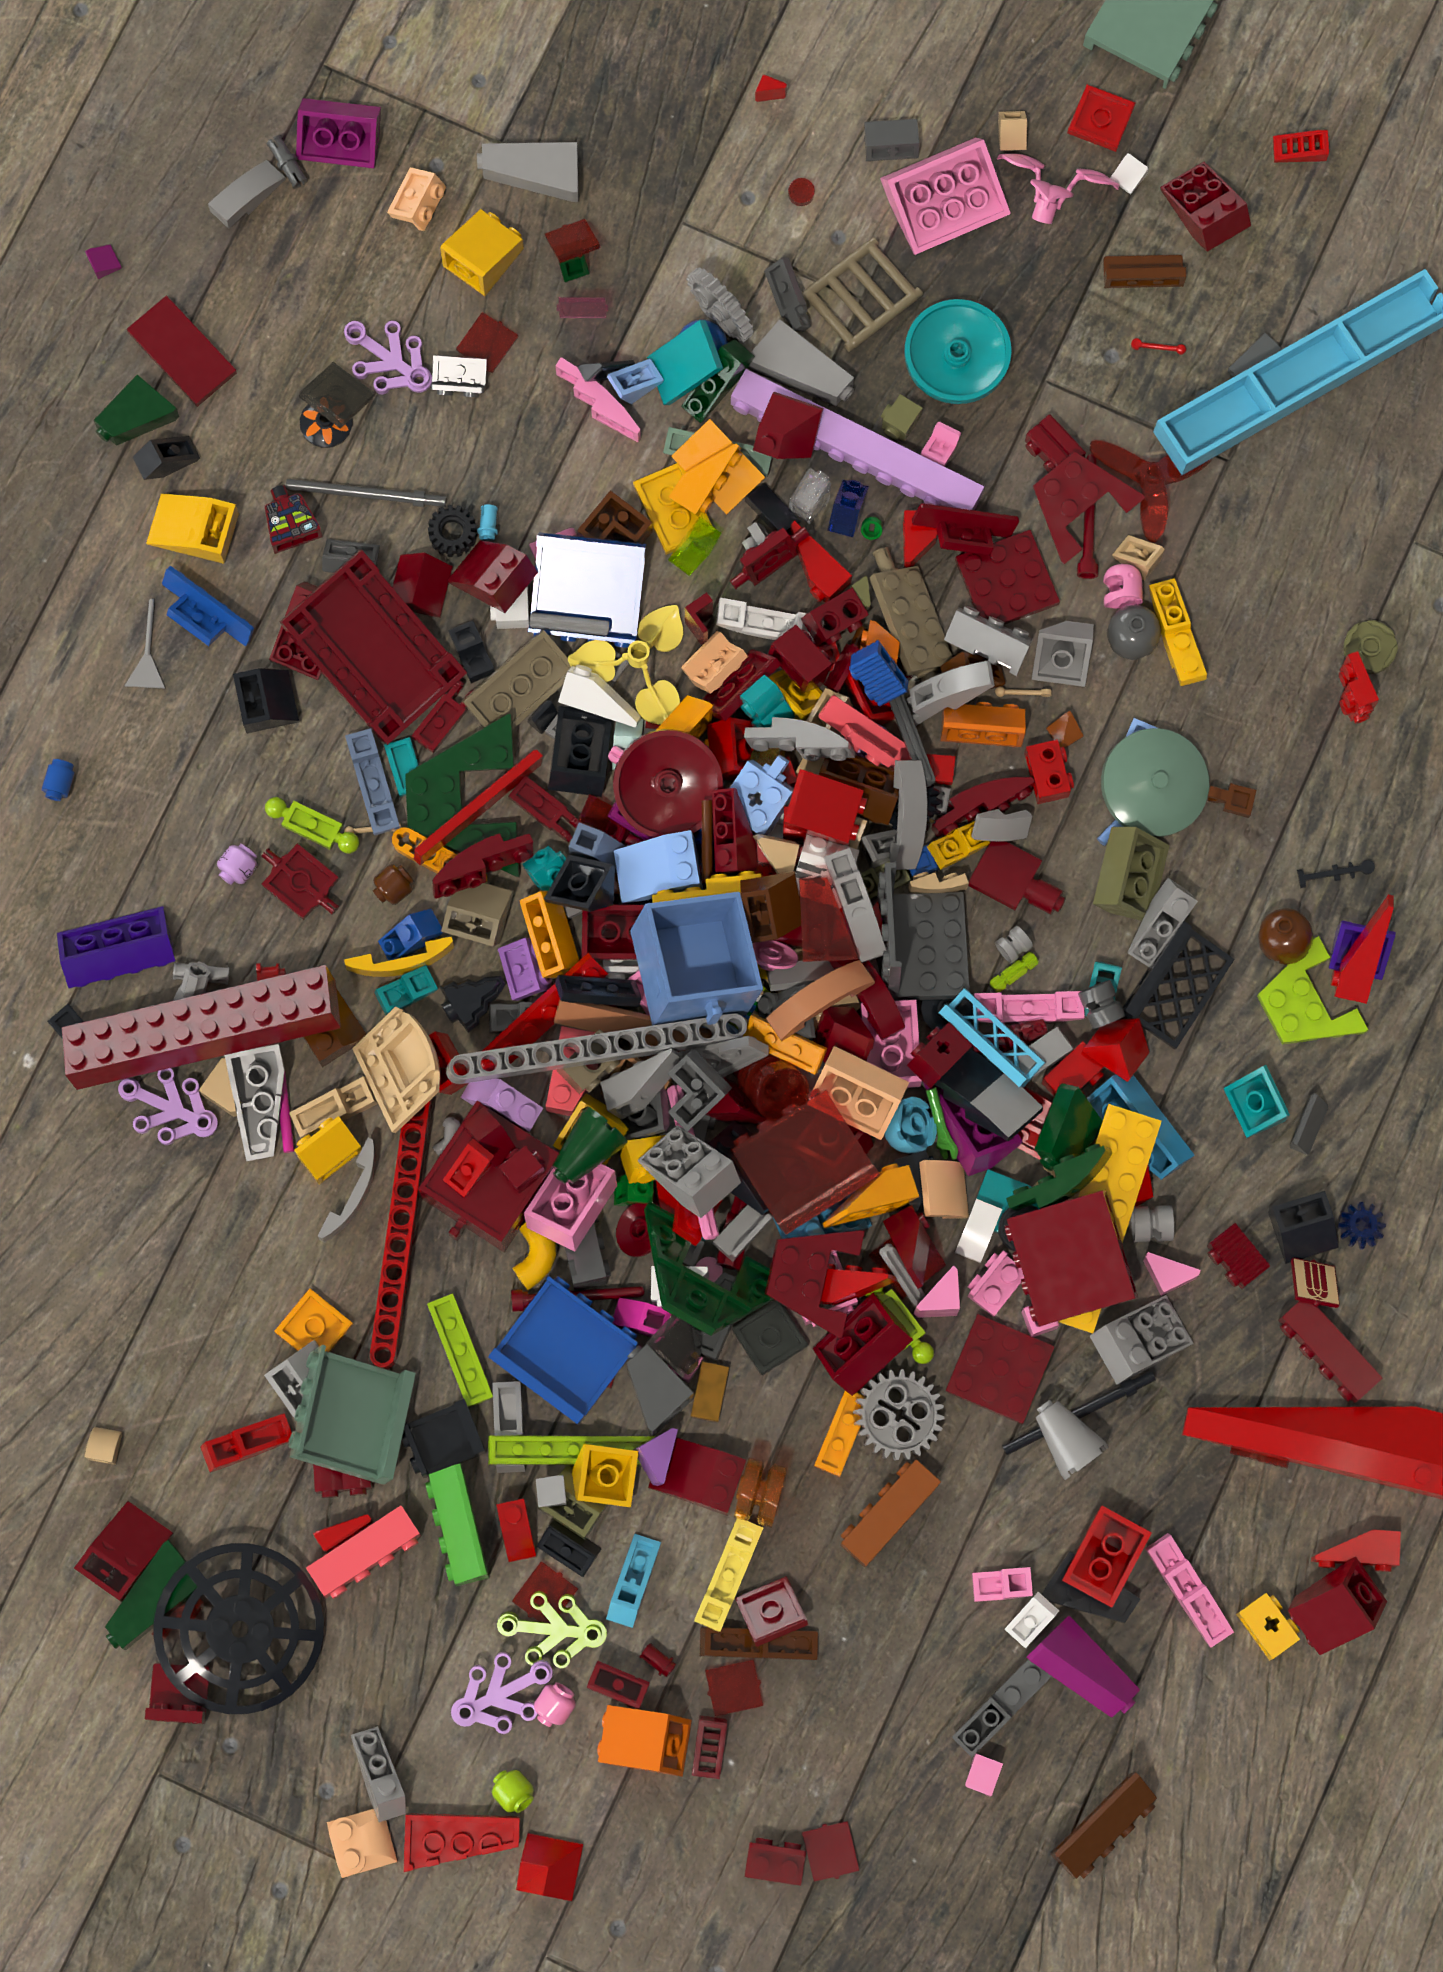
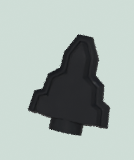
M501 976L485 977L477 982L467 979L456 983L452 980L440 986L446 998V1002L441 1004L452 1024L459 1020L469 1033L480 1025L479 1019L488 1012L489 1003L499 997L506 984Z

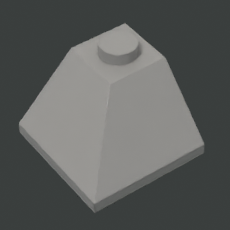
M1065 621L1039 630L1032 680L1085 687L1093 642L1094 624Z

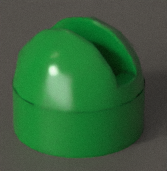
M869 516L864 519L861 525V533L866 539L875 540L882 534L883 525L878 517ZM870 523L874 524V531H869Z

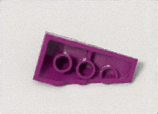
M923 1082L926 1090L929 1089V1087ZM936 1085L931 1087L937 1088L946 1128L958 1148L957 1159L968 1176L994 1167L1021 1145L1022 1139L1018 1134L1010 1141H1007L965 1118V1109L943 1098V1089Z

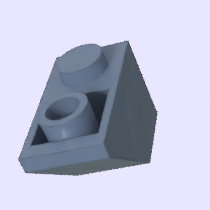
M579 822L569 845V855L613 864L615 873H617L614 850L626 846L605 832Z

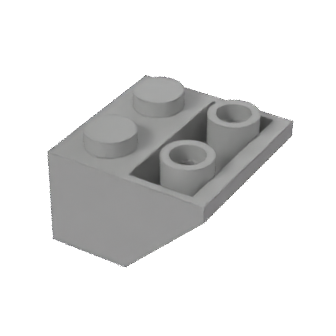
M315 1339L264 1375L293 1417L298 1405L302 1403L303 1394L300 1393L303 1380L308 1376L309 1368L306 1367L308 1356L311 1351L319 1347Z

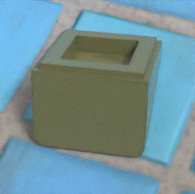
M865 576L850 588L853 587L866 611H868L871 602L868 578Z

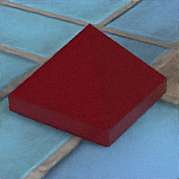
M610 818L605 833L621 843L627 839L630 830Z

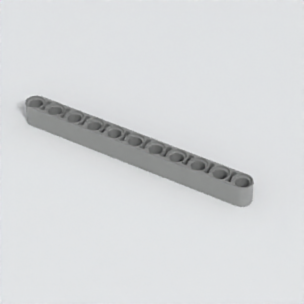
M739 1014L722 1015L716 1024L711 1025L707 1024L706 1018L460 1054L450 1061L446 1068V1075L451 1082L464 1084L656 1055L659 1051L670 1048L675 1051L689 1050L741 1038L747 1030V1023ZM728 1022L736 1024L738 1034L729 1033L726 1024ZM702 1026L709 1028L712 1033L711 1038L702 1037L699 1028ZM675 1030L682 1032L685 1041L682 1043L676 1042L672 1037V1032ZM648 1034L655 1036L658 1045L655 1047L649 1046L645 1041V1036ZM618 1039L628 1040L631 1049L628 1051L622 1050L618 1046ZM591 1043L601 1044L604 1053L601 1055L594 1054L591 1050ZM572 1047L576 1051V1058H567L563 1053V1048ZM536 1052H546L549 1056V1062H539L536 1058ZM511 1055L519 1056L522 1066L513 1067L509 1063L508 1057ZM481 1060H491L495 1066L494 1070L485 1071L481 1066ZM456 1063L465 1065L467 1074L463 1076L457 1075L454 1072L453 1065Z

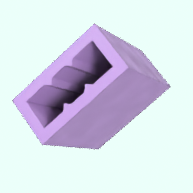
M501 1079L471 1082L461 1095V1098L474 1106L476 1101H479L520 1129L530 1132L543 1110V1107Z

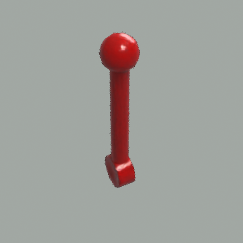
M1138 338L1133 339L1131 342V347L1134 350L1150 348L1176 351L1180 355L1186 352V346L1183 344L1171 346L1141 342Z

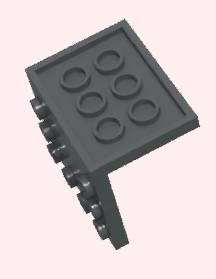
M896 862L885 863L884 872L879 873L877 902L883 918L882 941H885L884 945L886 951H883L881 979L894 1001L955 999L964 988L969 991L964 893L894 894Z

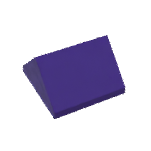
M1343 920L1340 922L1335 932L1329 969L1339 970L1341 960L1366 927L1365 925ZM1387 930L1374 979H1383L1396 932Z

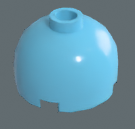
M909 1097L901 1100L884 1134L890 1146L897 1151L917 1153L926 1150L928 1146L935 1142L937 1126L934 1123L933 1117H930L927 1111L930 1107L922 1099Z

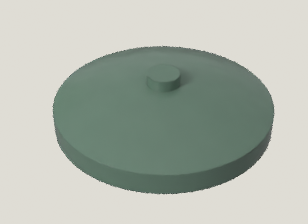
M1150 728L1130 734L1113 747L1103 765L1101 789L1109 812L1123 827H1137L1154 837H1165L1185 829L1200 815L1207 801L1209 775L1203 757L1189 740L1170 730Z

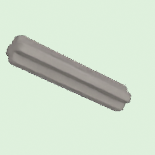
M536 612L531 613L529 621L532 628L607 636L610 627L609 621Z
M886 1244L885 1247L880 1249V1255L893 1275L896 1276L897 1281L911 1302L917 1306L926 1295L921 1288L917 1289L896 1249L892 1244Z

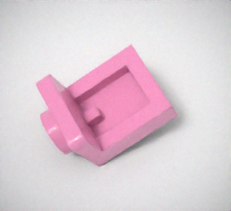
M937 422L932 436L923 448L921 455L945 467L957 447L961 432L941 422Z

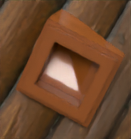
M1071 711L1062 715L1046 728L1053 740L1058 739L1060 747L1066 748L1083 738V734Z

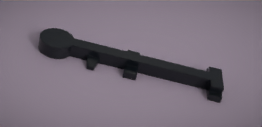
M1365 860L1358 866H1353L1352 862H1349L1347 868L1338 869L1336 864L1332 865V870L1304 875L1303 869L1297 870L1300 889L1306 888V881L1334 876L1335 881H1340V875L1350 874L1351 878L1354 879L1356 872L1369 875L1374 871L1375 865L1371 860Z

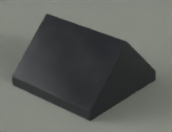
M568 855L544 900L548 903L588 912L612 906L614 900L615 867L610 863Z

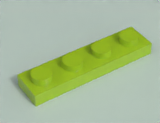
M453 1293L427 1303L467 1407L469 1408L492 1399L493 1395Z

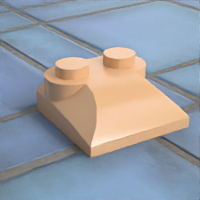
M374 1809L327 1822L336 1862L342 1878L398 1862L387 1820L378 1822Z

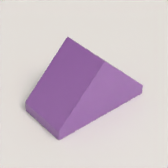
M671 1428L633 1449L634 1451H639L638 1460L652 1485L659 1486L665 1482L678 1429Z

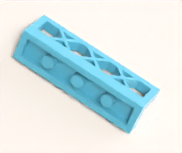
M966 988L959 993L950 1005L946 1004L939 1011L948 1022L1018 1087H1025L1046 1063ZM965 997L973 1003L974 1016H963L955 1009ZM978 1009H979L984 1015H978ZM989 1018L993 1022L994 1034L983 1035L978 1028V1019ZM967 1019H974V1026ZM998 1027H999L1005 1034H998ZM994 1037V1044L988 1038ZM998 1037H1009L1012 1039L1014 1053H1003L999 1050ZM1018 1046L1025 1052L1018 1053ZM1029 1055L1037 1063L1027 1075L1019 1068L1018 1056ZM1007 1056H1014V1062H1012Z

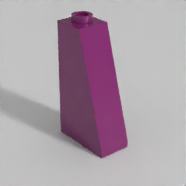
M1070 1616L1066 1617L1027 1656L1032 1663L1111 1718L1120 1710L1125 1714L1136 1703L1133 1697L1140 1689Z

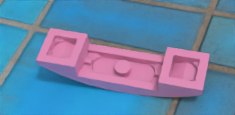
M1081 991L1027 995H1002L1001 993L973 994L975 998L1005 1024H1019L1020 1022L1044 1019L1045 1023L1085 1018L1084 1007L1078 995ZM978 1009V1015H984V1014ZM989 1018L978 1019V1022L993 1023Z

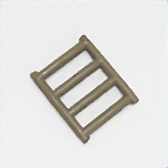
M875 237L861 245L802 292L805 302L808 300L845 342L844 347L848 352L858 347L923 295L922 290L918 287L914 288L878 248L879 243ZM868 253L906 294L897 303L894 304L857 263ZM848 269L885 309V312L875 320L871 318L837 279ZM827 285L834 290L865 326L856 335L853 336L817 295Z

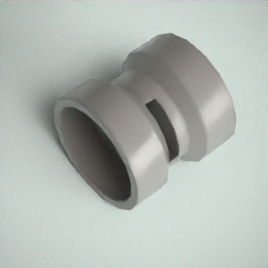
M1018 926L1011 929L1006 938L1001 937L995 942L998 951L1010 964L1018 959L1020 953L1028 952L1033 948L1029 937Z

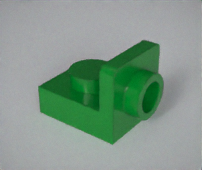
M626 1175L616 1178L617 1187L614 1190V1206L653 1202V1180L644 1184L639 1182L629 1184Z

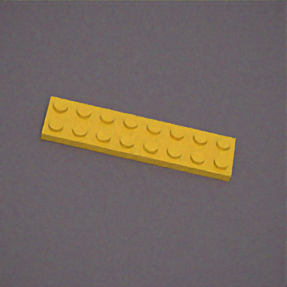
M1108 1104L1096 1144L1111 1148L1112 1155L1097 1176L1080 1190L1079 1197L1106 1190L1123 1243L1162 1121ZM1101 1309L1058 1322L1094 1333Z

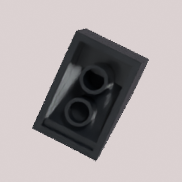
M559 706L548 790L602 797L606 777L611 719L578 708Z
M735 1120L707 1144L733 1161L741 1183L731 1193L761 1215L789 1192L791 1186L758 1137Z

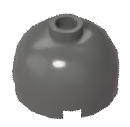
M1134 604L1126 605L1116 611L1109 621L1106 633L1111 644L1110 647L1116 654L1122 658L1137 660L1152 654L1158 646L1161 628L1160 622L1153 611L1145 606Z

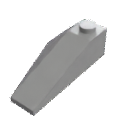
M279 1043L224 1055L246 1161L274 1156L285 1071Z

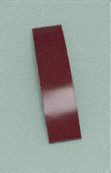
M847 938L822 951L834 970L860 960L855 945ZM866 961L862 964L875 983L858 993L857 996L869 1013L868 1021L883 1041L904 1030L905 1024L885 983L872 964Z

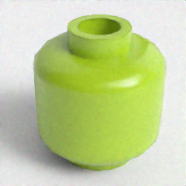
M504 1770L493 1780L492 1796L506 1812L515 1811L520 1813L532 1803L534 1787L519 1770L509 1772Z

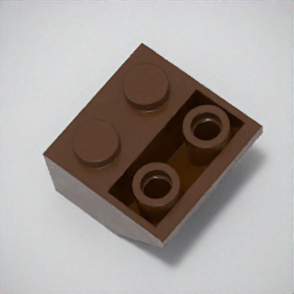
M795 871L740 880L741 898L752 943L779 939L804 924Z

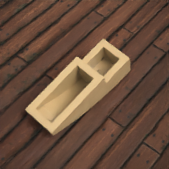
M363 1076L340 1089L335 1088L291 1111L289 1114L300 1138H303L308 1134L318 1132L320 1124L330 1117L334 1120L339 1116L344 1121L377 1105L378 1102L366 1077Z

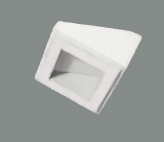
M1127 153L1110 179L1117 182L1122 189L1131 195L1147 176L1148 167Z

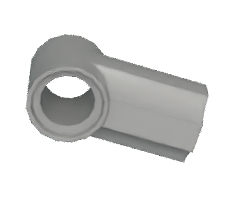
M202 962L188 964L182 984L178 988L173 1001L206 993L211 974L207 968L208 965Z

